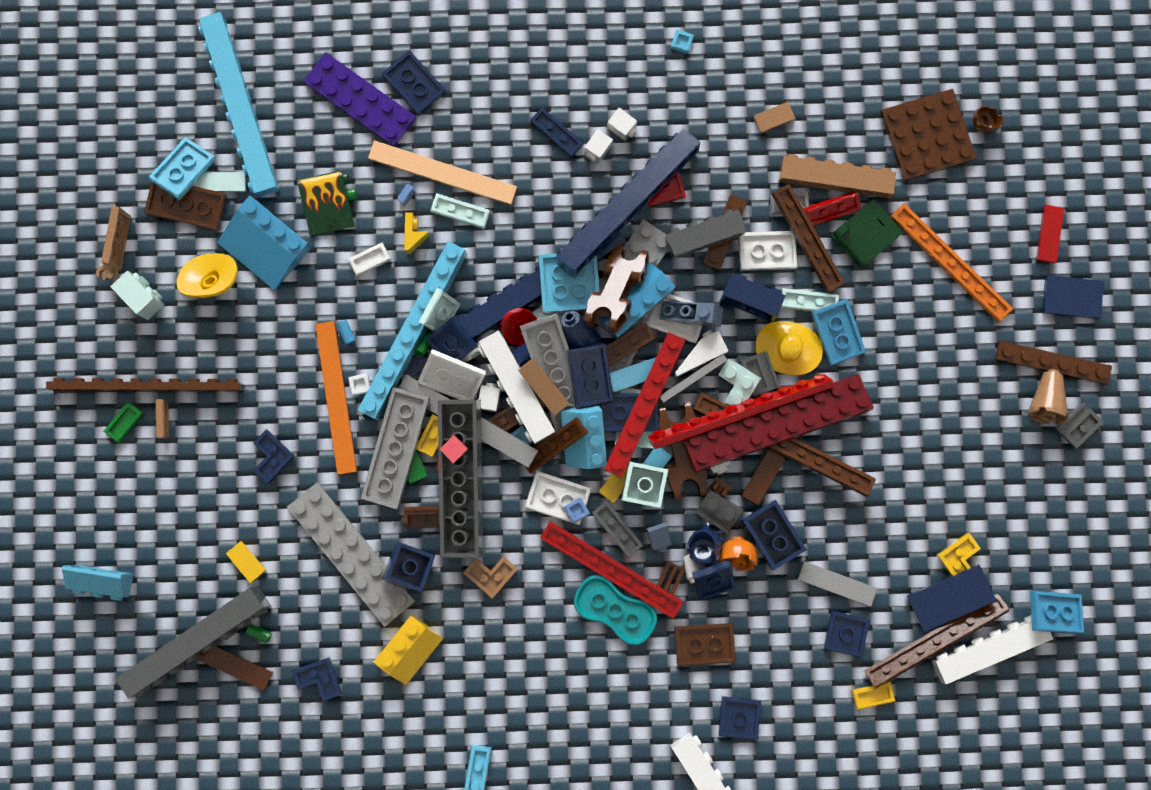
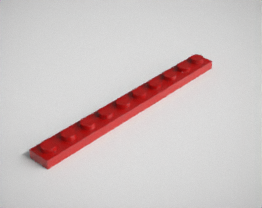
M818 374L810 380H801L795 385L781 387L778 391L764 393L761 397L746 399L741 404L729 405L721 411H712L706 416L692 418L689 422L674 424L669 429L657 430L648 436L649 443L655 449L824 391L834 387V383L827 375Z

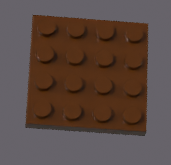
M953 89L881 110L903 181L977 159Z

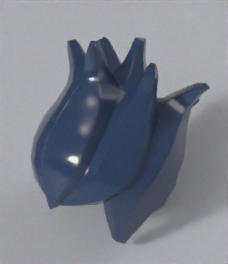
M709 522L702 529L694 531L687 543V552L690 559L700 566L712 563L720 554V548L724 544L722 542L724 537L720 536L723 531H711Z

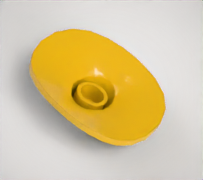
M211 253L197 256L188 261L180 270L177 277V289L182 295L192 298H207L220 295L234 284L238 274V266L233 258L224 254Z
M789 321L769 323L760 330L755 342L756 353L760 354L767 351L774 371L788 375L807 374L813 371L822 359L823 348L819 337L810 328Z

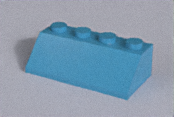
M650 262L643 284L641 286L632 284L626 299L632 301L631 311L616 334L611 333L616 340L675 289V285L667 276ZM600 317L598 320L610 332V317Z

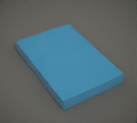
M848 299L811 312L829 366L866 353Z
M1030 591L1032 631L1084 634L1081 595Z

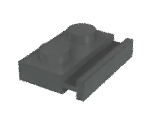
M767 351L741 360L744 368L762 378L753 392V396L780 387Z
M1083 402L1068 415V421L1059 424L1055 430L1074 449H1077L1104 422Z
M710 489L695 513L728 534L743 512V509L713 489Z

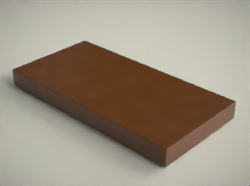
M151 182L144 213L219 231L227 194L192 186L178 200Z

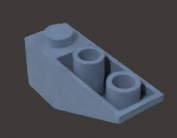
M662 301L660 320L721 327L723 308L715 303Z

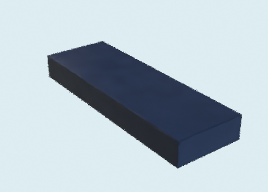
M543 107L530 119V123L571 159L584 146V143Z

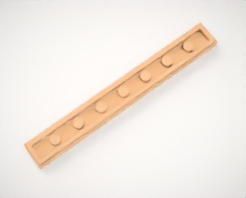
M377 141L373 142L368 157L371 161L508 205H512L517 186Z

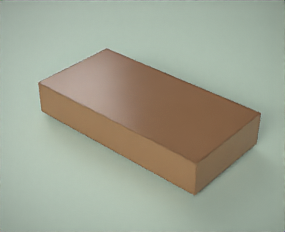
M789 102L754 115L753 119L760 134L794 121L795 116Z
M155 399L156 437L159 439H169V402L164 399Z

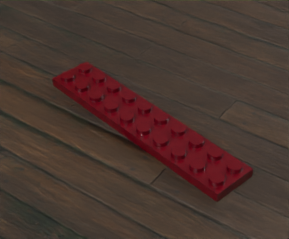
M859 374L834 382V387L682 441L695 473L872 411L874 406Z

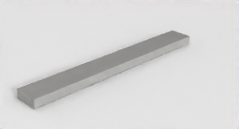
M407 374L399 386V389L430 397L428 410L437 415L438 400H451L432 388L419 384L418 380ZM481 417L482 441L529 468L539 450Z

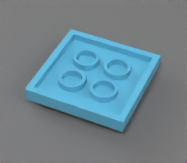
M557 253L539 254L543 313L587 310V303L592 292H599L597 255L573 278L557 265Z

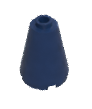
M569 311L562 316V330L569 350L602 343L600 334L593 327H587L584 318L579 313Z

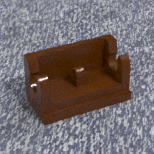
M439 506L403 507L405 528H440Z

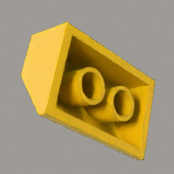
M413 614L375 659L374 663L388 675L407 685L443 638Z

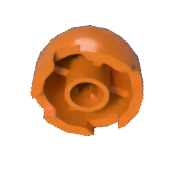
M734 537L721 547L719 563L729 560L731 567H736V571L753 570L754 565H758L757 550L745 538Z

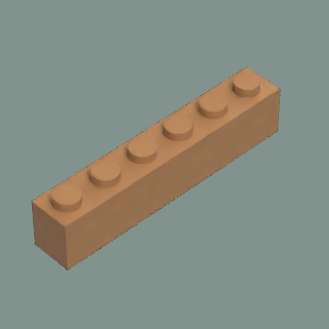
M787 154L781 160L778 182L847 193L857 191L861 195L890 199L894 194L897 172H893L889 168H880L879 170L872 169L873 167L869 165L859 167L849 162L838 164L834 160L818 161L814 157H806L804 159L798 158L794 154Z

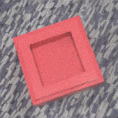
M453 435L440 450L452 463H455L468 448Z

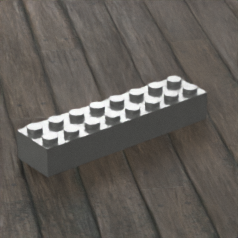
M438 400L440 557L479 558L484 555L481 400ZM453 435L468 448L455 463H452L440 450Z
M259 586L251 587L115 679L128 699L134 696L136 699L141 696L143 697L153 690L152 686L161 685L170 679L168 675L177 674L185 669L186 666L184 664L193 663L201 658V652L205 653L219 646L218 641L221 642L235 635V630L238 631L250 625L252 618H260L268 612L267 608L271 604Z

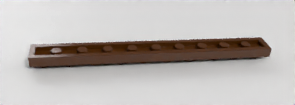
M646 322L606 346L609 367L655 339ZM533 391L542 408L547 407L536 392ZM510 406L487 420L504 431H508L519 424L515 416L518 413L515 407L511 408Z
M53 378V381H46V389L51 391L244 392V384L238 382V379H226V382H219V379H207V382H200V379H188V382H181V379H169V382H162V379L151 378L149 382H142V379L131 378L130 382H123V379L111 378V382H104L102 378H92V382H85L83 378H73V381H66L65 378Z
M701 392L693 411L706 416L709 412L721 411L728 405ZM795 438L767 447L865 497L869 496L876 481V478Z

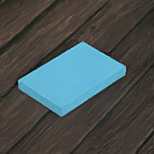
M185 137L148 178L151 182L180 200L216 161V158Z

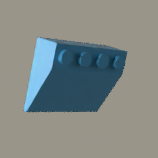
M250 195L237 209L217 242L273 290L280 286L312 248L304 239Z

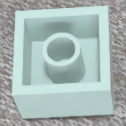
M126 271L110 286L137 315L147 320L165 305L161 301L163 297L156 290L149 287V282L144 277H140L136 272L132 274Z
M629 462L621 501L661 508L668 469Z

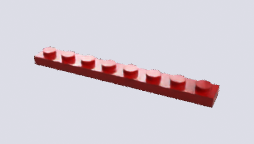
M670 332L667 333L604 471L622 478L685 343V339Z
M552 521L548 523L540 537L545 542L673 619L684 602Z

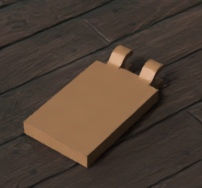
M111 206L101 260L103 265L96 270L97 277H102L104 281H108V279L113 277V282L119 279V271L122 269L131 215L116 206Z

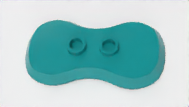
M593 575L586 578L576 591L574 607L578 614L587 620L601 622L609 626L619 639L626 644L640 645L644 643L656 627L657 614L650 604L643 600L632 599L623 595L610 580L603 576Z

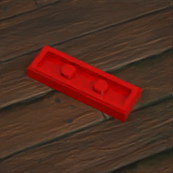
M853 191L803 209L814 226L861 210L859 193Z
M1047 204L1043 206L1036 261L1053 264L1057 262L1064 207Z

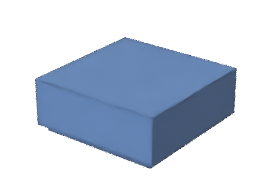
M406 184L397 197L399 203L404 207L416 192L413 186Z
M581 497L564 506L573 523L590 514Z

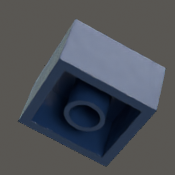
M397 542L394 545L382 581L417 594L422 593L435 555L402 542Z

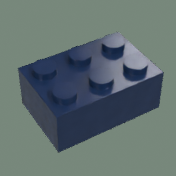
M736 273L735 275L731 274L727 280L719 301L772 323L777 318L786 295L782 294V291L772 287L769 289L764 287V284L760 281L754 280L752 282L747 280L746 276Z
M776 500L770 501L740 520L770 570H776L807 550Z

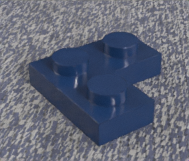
M268 429L253 442L266 455L253 471L269 484L295 455Z
M330 657L292 670L297 688L301 689L317 683L322 701L343 694Z

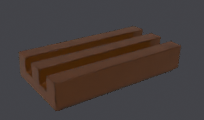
M667 561L657 585L661 586L669 567H673L664 586V590L667 591L676 570H679L680 572L670 591L674 595L685 569Z

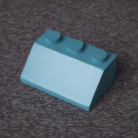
M599 405L561 410L562 427L578 417L589 432L564 450L566 466L583 469L605 467L607 458L603 416Z
M64 565L62 567L65 589H71L74 594L84 595V592H90L93 597L103 598V595L111 596L110 599L122 601L125 597H130L134 576L132 573L81 565Z

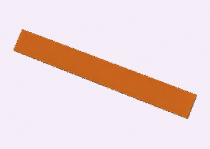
M905 203L890 216L922 250L998 323L1013 310L995 290Z
M335 321L315 324L337 475L358 472Z

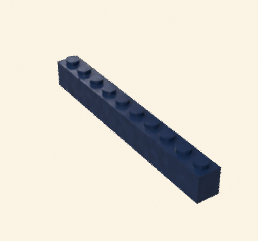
M685 129L675 133L671 137L670 142L667 145H663L659 149L658 154L647 161L646 167L642 171L638 170L634 174L633 180L630 183L626 182L622 186L621 192L617 196L613 195L609 199L608 205L604 209L600 208L595 214V218L592 221H587L579 234H574L569 244L558 250L556 254L557 265L575 278L699 152L701 142Z
M620 232L597 254V263L608 257L619 244L625 246L626 241ZM539 266L534 269V273L530 275L527 273L520 277L518 283L514 285L511 283L502 289V293L498 295L495 293L486 299V303L473 306L470 309V313L466 315L461 314L456 317L473 340L501 324L503 317L509 311L516 308H526L542 298Z

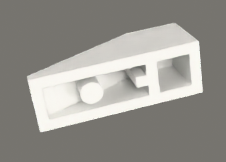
M710 330L702 335L703 338L675 372V378L728 352L719 331L713 332V330Z

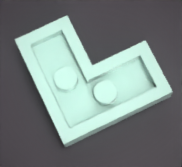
M730 358L719 373L720 377L734 385L725 402L729 405H738L743 403L744 400L750 399L762 379Z

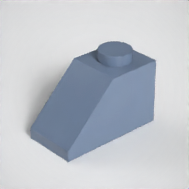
M666 522L645 529L652 551L657 550L658 553L669 550L668 546L672 545Z

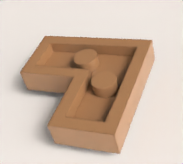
M504 556L492 570L488 569L476 558L463 573L493 598L518 568Z

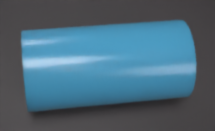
M347 320L336 324L345 345L356 342Z

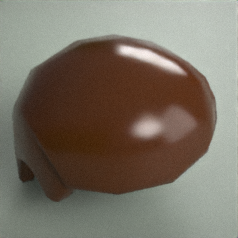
M980 106L973 113V125L981 133H993L1003 125L1004 116L998 115L997 108Z

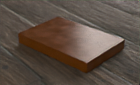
M733 623L674 626L677 666L736 662Z

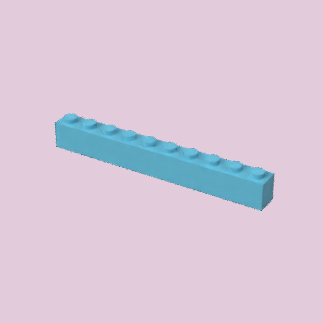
M221 12L199 18L201 25L198 28L201 36H205L206 39L204 47L207 54H210L212 60H209L212 71H216L217 74L215 82L218 89L221 88L223 93L220 95L223 105L227 106L228 109L226 117L234 128L231 130L234 140H237L239 144L237 152L245 163L242 167L245 175H248L250 182H248L250 192L254 193L258 198L278 192L280 190L226 20Z
M449 241L447 242L360 404L358 411L377 421L380 420L388 405L392 387L397 388L404 375V371H406L412 356L415 354V348L428 330L419 320L437 288L445 293L448 292L468 255L465 249Z

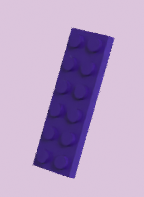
M326 52L303 81L308 87L393 147L398 144L416 120L414 114Z

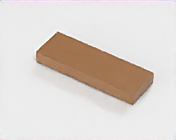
M534 358L518 369L554 416L570 404Z

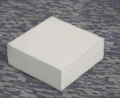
M367 373L348 377L353 397L367 393L370 388Z

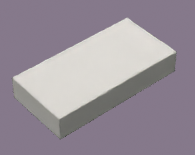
M383 243L348 259L357 277L391 261Z

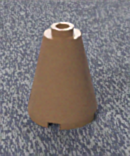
M1050 369L1042 375L1027 414L1035 422L1049 424L1050 421H1056V425L1068 421L1064 379L1058 370Z

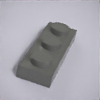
M607 500L592 512L628 558L644 546Z

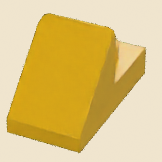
M405 213L404 251L406 254H411L429 237L428 232H415V230H418V219H415L413 213Z

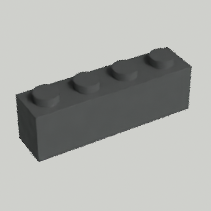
M733 209L724 211L719 217L715 218V215L705 218L704 222L687 224V228L681 230L679 228L668 231L669 234L666 235L665 240L674 260L743 236L746 233V228L739 210L733 211Z

